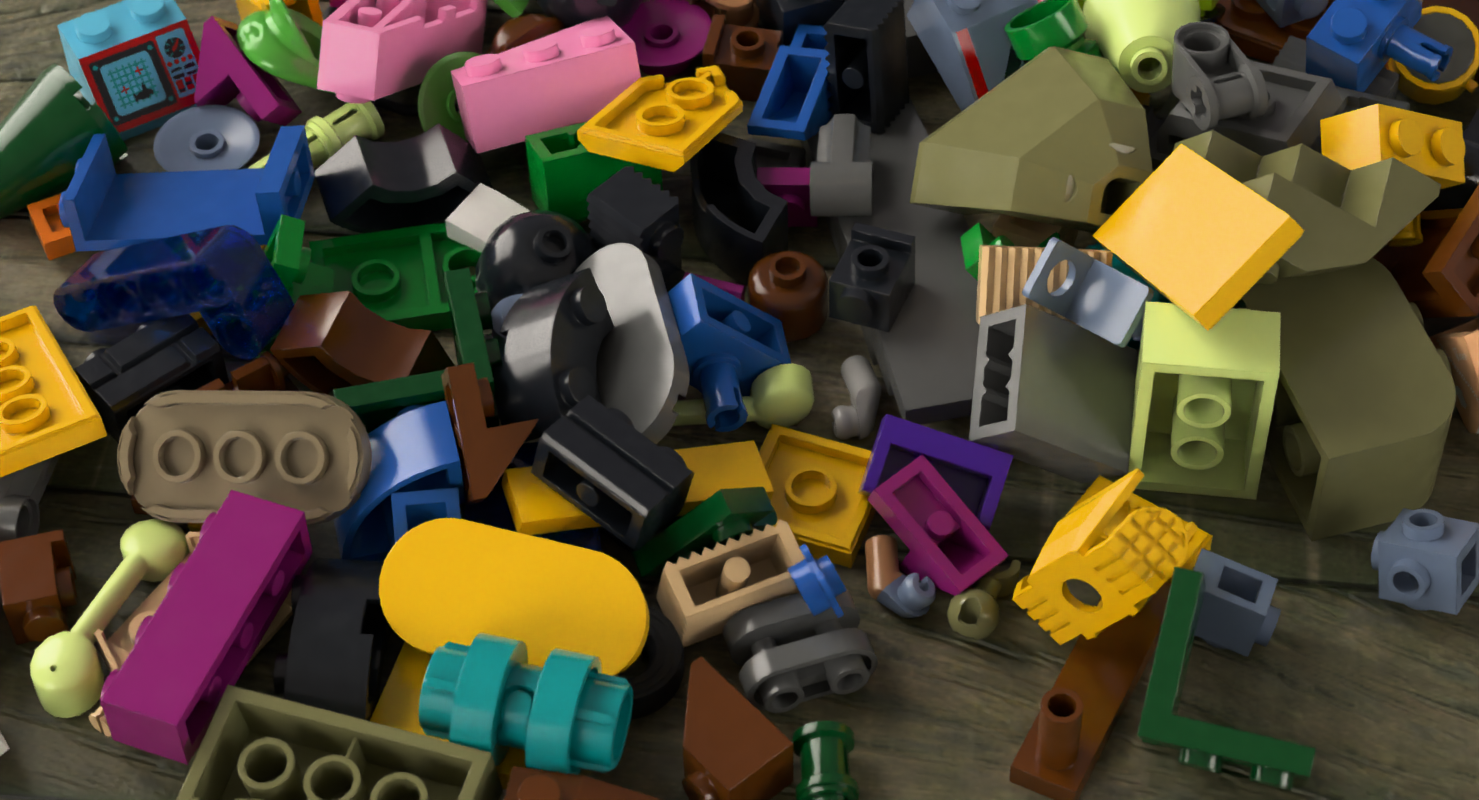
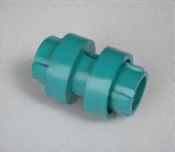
M479 633L470 646L448 642L443 646H439L434 651L422 684L419 701V724L428 736L490 752L495 766H499L502 763L510 747L525 751L526 768L564 774H579L581 768L607 773L611 769L616 768L623 753L632 714L633 688L625 678L602 674L601 661L597 656L555 648L549 654L544 667L528 664L525 642Z

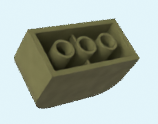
M1371 258L1366 263L1329 273L1277 278V281L1273 284L1255 283L1232 308L1281 312L1280 374L1265 454L1310 540L1315 541L1394 521L1403 508L1410 510L1420 509L1428 501L1435 485L1456 403V387L1452 378L1449 360L1443 350L1435 348L1427 335L1418 306L1414 302H1408L1393 275L1374 258Z

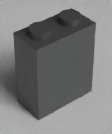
M1028 304L980 317L969 441L1014 455V459L1079 483L1095 481L1099 475L1109 478L1128 474L1138 350L1127 345L1119 347L1081 326Z

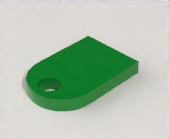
M445 223L427 224L309 242L311 263L330 267L334 270L333 292L351 291L366 308L386 321L409 329L432 331L452 328L444 272L468 266L475 267L481 255V252L447 237ZM476 275L471 276L474 292L477 293Z

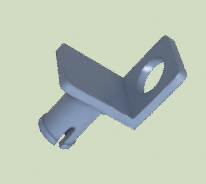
M1052 237L1028 278L1022 294L1119 347H1125L1131 338L1140 342L1145 302H1151L1154 290L1058 238ZM1067 260L1069 270L1065 282L1059 289L1049 293L1047 279L1051 270L1060 261Z

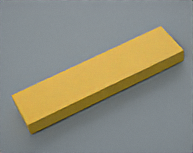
M754 440L675 449L683 458L687 468L694 472L684 507L676 517L684 516L720 489L764 487L771 502L774 489ZM532 466L506 469L504 471L501 485L517 532L537 535L601 527L600 524L531 473Z

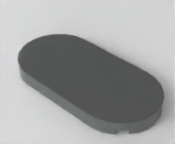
M614 243L594 252L575 271L578 272L590 267L596 284L605 298L607 310L614 324V328L603 338L597 355V386L603 406L607 409L616 408L625 413L638 432L657 444L669 432L676 421L679 413L672 409L677 402L678 395L686 397L690 377L689 365L659 265L652 257L634 245Z

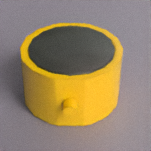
M1442 6L1423 8L1421 18L1413 29L1444 45L1447 44L1453 47L1452 57L1444 72L1437 69L1440 72V77L1435 82L1428 80L1426 76L1390 58L1388 63L1389 70L1401 74L1398 89L1402 94L1418 103L1433 105L1452 101L1458 98L1465 89L1472 94L1479 86L1473 80L1479 67V31L1468 16L1453 8Z

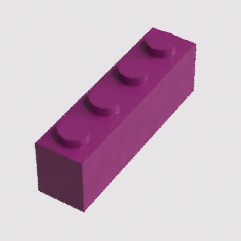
M231 489L218 512H212L208 515L201 528L197 546L187 562L180 563L174 569L168 583L167 594L154 615H148L141 622L135 636L133 649L121 668L114 669L104 682L100 704L114 741L186 765L189 764L205 737L227 685L235 686L291 591L295 576L301 574L313 553L304 511Z

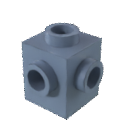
M1403 508L1389 528L1377 534L1373 543L1371 566L1373 570L1378 571L1379 598L1403 603L1415 610H1435L1457 615L1479 584V523L1445 517L1439 512L1430 509L1410 510Z

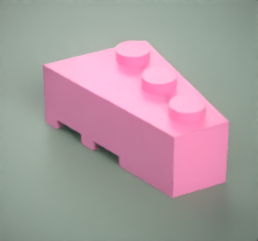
M347 0L323 21L317 89L334 92L336 97L344 102L355 104L367 103L421 84L429 69L438 60L451 53L468 51L482 55L488 0Z
M609 16L591 19L499 54H484L470 58L465 62V66L450 71L465 138L477 154L524 142L527 135L587 122L636 80L641 78L634 41Z

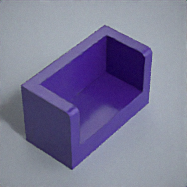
M886 414L881 420L858 493L870 496L875 488L923 454L989 531L1014 455Z

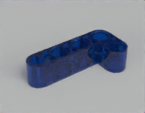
M224 225L97 252L60 285L53 295L54 305L58 314L66 323L82 332H94L200 312L219 344L231 355L248 360L257 357L279 334L294 307L291 296L259 243L247 231L234 225Z

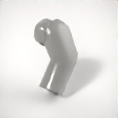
M854 355L843 362L840 370L850 393L851 405L836 406L831 412L834 422H832L833 431L840 440L857 436L859 441L867 437L874 430L882 391L869 360L861 355Z

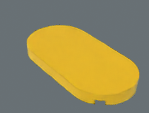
M440 518L424 522L406 532L393 545L381 569L379 598L381 599V607L387 622L405 642L431 655L439 646H443L448 642L470 646L479 633H486L525 642L528 664L544 667L549 654L553 649L558 648L597 656L601 661L602 674L617 676L637 660L648 636L649 608L639 583L619 561L595 550L464 519Z

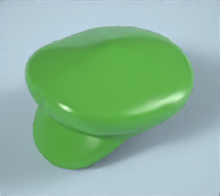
M269 0L270 10L255 11L241 21L237 29V42L244 55L251 62L280 79L319 90L317 89L322 36V27L305 15L287 8L283 0Z

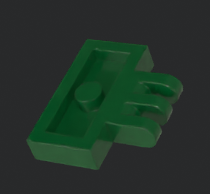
M764 487L720 489L649 540L637 552L634 551L632 555L642 577L662 575L667 561L676 564L679 556L689 560L692 552L701 555L704 547L714 550L717 542L726 546L729 537L739 541L742 533L751 536L754 528L764 531L766 524L773 526L777 523V514Z

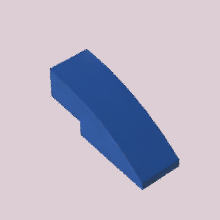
M799 24L791 45H780L747 124L748 134L806 141L819 132V127L826 125L833 116L828 110L832 106V103L828 100L832 94L827 90L831 84L827 80L830 73L826 70V67L830 63L825 59L829 53L824 48L828 42L823 37L828 32L823 26Z

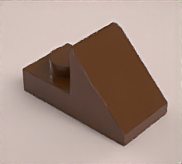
M473 362L447 367L441 375L460 459L467 505L481 503L488 497L539 420L534 419L487 428L485 418L494 417L493 396L487 377L477 379Z

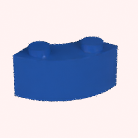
M446 401L426 406L412 405L406 407L394 419L384 423L368 434L372 450V464L367 484L357 502L347 512L333 520L341 559L383 561L386 559L389 551L395 544L391 493L458 488L460 504L466 502L460 459Z

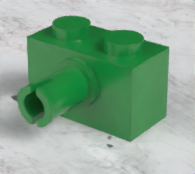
M587 122L525 136L532 199L539 210L559 212L574 219L577 223L586 220L590 213L587 210L589 203L586 201L589 193L625 166H634V172H643V178H652V184H660L661 191H663L661 169L588 152L577 139V130Z

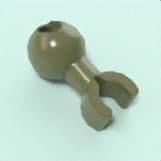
M1012 560L1007 570L998 571L993 577L989 576L988 573L976 582L973 588H967L961 594L951 599L947 609V618L954 633L966 637H974V640H981L989 637L996 630L1001 616L999 604L996 600L998 597H1005L1015 591L1021 566L1019 560Z

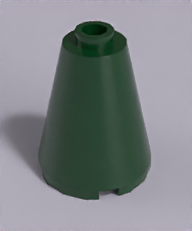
M56 63L43 70L0 123V220L27 208L29 204L46 199L67 189L75 174L76 162L79 158L83 157L93 134H106L114 166L120 164L128 156L126 153L128 148L106 114L96 102L91 105L78 92L83 87Z

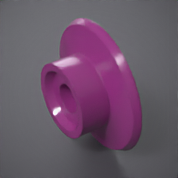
M649 0L642 2L631 20L620 28L635 43L639 68L651 76L662 74L663 77H668L686 70L692 63V60L703 52L712 21L702 8L695 4L691 5L688 1Z

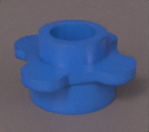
M806 544L801 545L799 548L805 559L787 569L812 615L815 617L832 607L838 618L844 616L836 596L847 590L828 555L815 561Z

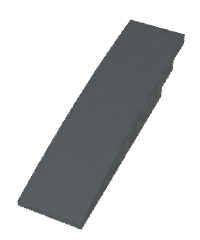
M909 96V103L905 104V109H901L899 115H895L894 121H890V126L885 127V132L879 134L871 133L870 162H873L874 179L873 216H825L839 261L851 241V230L855 222L915 236V284L890 332L860 326L873 365L879 364L888 395H895L902 419L921 425L971 416L980 324L976 322L978 281L965 269L960 237L969 230L964 215L910 204L919 143L927 138L928 134ZM819 132L806 141L800 140L803 149H806V160L809 168L811 162H817Z

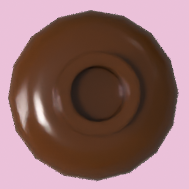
M785 250L771 253L757 261L749 273L747 286L748 304L781 320L786 342L792 343L804 340L817 333L826 322L828 313V277L823 265L807 254L799 251Z

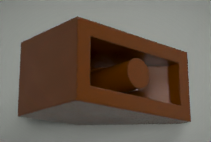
M702 656L692 662L690 665L682 745L684 764L682 785L686 795L690 800L772 799L794 782L793 742Z

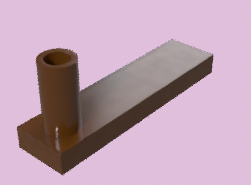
M1165 582L1133 617L1128 615L1106 627L1097 637L1087 640L1082 634L1079 636L1052 689L1046 692L1041 699L1040 712L1010 766L1009 782L1053 800H1078L1158 644L1171 586L1170 583Z

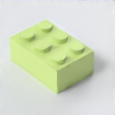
M1145 302L1135 379L1128 473L1139 468L1145 475L1135 489L1256 500L1280 374L1281 312L1231 308L1212 329L1207 331L1173 303Z

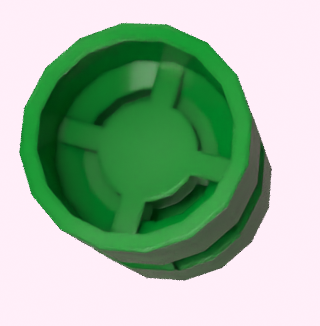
M1044 0L1013 17L1004 28L1020 60L1030 61L1052 46L1104 58L1097 41L1086 40L1083 36L1089 24L1077 0Z

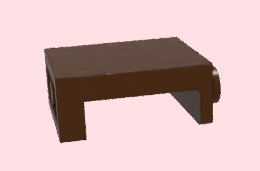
M1479 185L1464 208L1422 211L1420 213L1421 233L1423 235L1422 243L1403 247L1385 245L1372 257L1389 270L1408 302H1414L1418 306L1422 318L1477 316L1479 313Z

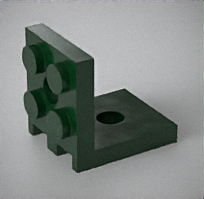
M469 268L446 271L444 276L457 364L462 365L474 362L477 379L487 377L493 396L494 417L485 418L487 428L500 426L493 378L494 368L502 366L497 338H492V333H483V330L493 329L487 291L474 292ZM445 370L333 389L335 398L347 404L358 415L369 434L384 423L394 419L406 407L412 405L426 406L446 401L441 378Z
M1175 567L1137 736L1142 742L1179 750L1177 762H1180L1179 764L1221 774L1224 761L1251 768L1249 781L1291 791L1294 778L1305 781L1309 780L1316 748L1177 715L1206 584L1204 573Z

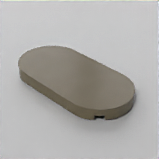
M174 390L163 392L145 402L144 405L146 406L140 409L136 417H130L122 430L117 450L118 471L121 482L128 494L134 495L137 502L143 506L140 508L152 517L176 523H204L209 514L218 512L231 489L304 511L307 525L325 523L341 516L357 502L369 479L372 464L369 436L358 415L347 404L333 396L308 391Z

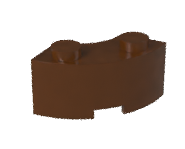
M351 291L300 295L270 349L277 360L301 383L313 392L327 395L333 389L446 370L447 367L455 366L432 330L409 329L386 321L366 308Z

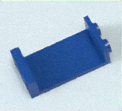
M305 126L280 127L265 168L116 174L106 134H93L83 157L79 158L76 162L75 174L67 191H63L60 195L59 215L61 223L65 228H70L76 252L267 245L281 214L298 219L301 218L315 179Z

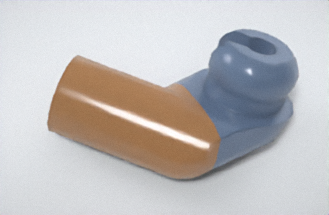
M876 535L867 539L865 542L867 588L871 598L902 618H916L926 614L930 605L936 599V588L932 580L925 576L919 583L918 573L906 576L899 571L898 545L894 537Z

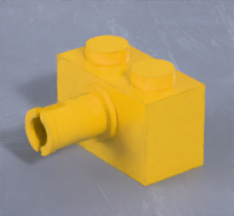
M1374 104L1320 120L1322 155L1349 170L1393 157L1440 183V189L1465 183V142L1463 139L1462 122L1383 104ZM1420 214L1386 245L1403 247L1422 243L1423 235L1421 233Z

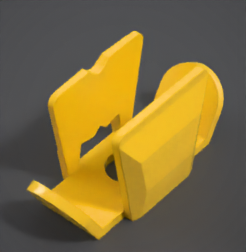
M1139 468L1073 507L1064 518L1057 522L1043 546L1030 575L1025 576L1016 584L1012 600L1022 609L1027 608L1026 613L1034 621L1039 619L1038 625L1046 632L1050 630V636L1060 646L1080 634L1087 640L1097 637L1106 627L1128 615L1133 617L1174 573L1175 567H1179L1186 557L1188 541L1194 535L1198 526L1193 521L1184 525L1177 515L1161 507H1144L1135 510L1124 519L1105 541L1091 548L1143 479L1145 474ZM1078 579L1093 586L1102 597L1098 605H1087L1075 598L1067 587V580Z

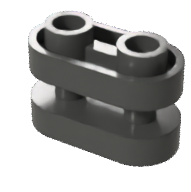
M848 590L836 596V600L844 613V616L840 618L836 616L832 607L814 617L802 595L796 593L747 607L727 621L723 628L725 643L733 662L742 666L739 679L746 698L758 710H767L772 713L786 712L804 701L833 693L849 694L855 692L868 682L869 677L877 668L878 658L867 633L857 629L860 615Z

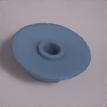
M203 105L184 110L165 122L155 137L153 150L156 160L167 172L242 169L253 158L259 145L260 133L254 120L239 109L225 105Z

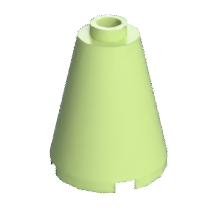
M1085 0L1083 6V14L1089 24L1084 33L1086 40H1096L1104 58L1110 61L1127 86L1142 93L1158 92L1171 84L1175 32L1181 26L1192 22H1200L1201 19L1198 0Z

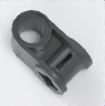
M1192 22L1181 26L1175 32L1171 89L1173 94L1181 100L1191 113L1198 128L1206 131L1214 129L1218 125V121L1245 114L1249 118H1259L1266 114L1268 93L1263 75L1258 66L1250 62L1230 38L1227 30L1210 22Z

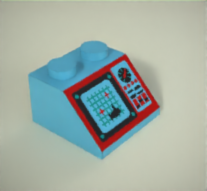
M123 0L57 25L70 75L83 87L80 89L83 97L91 105L96 102L123 141L163 126L165 122L176 114L197 107L194 102L200 51L186 17L174 0Z

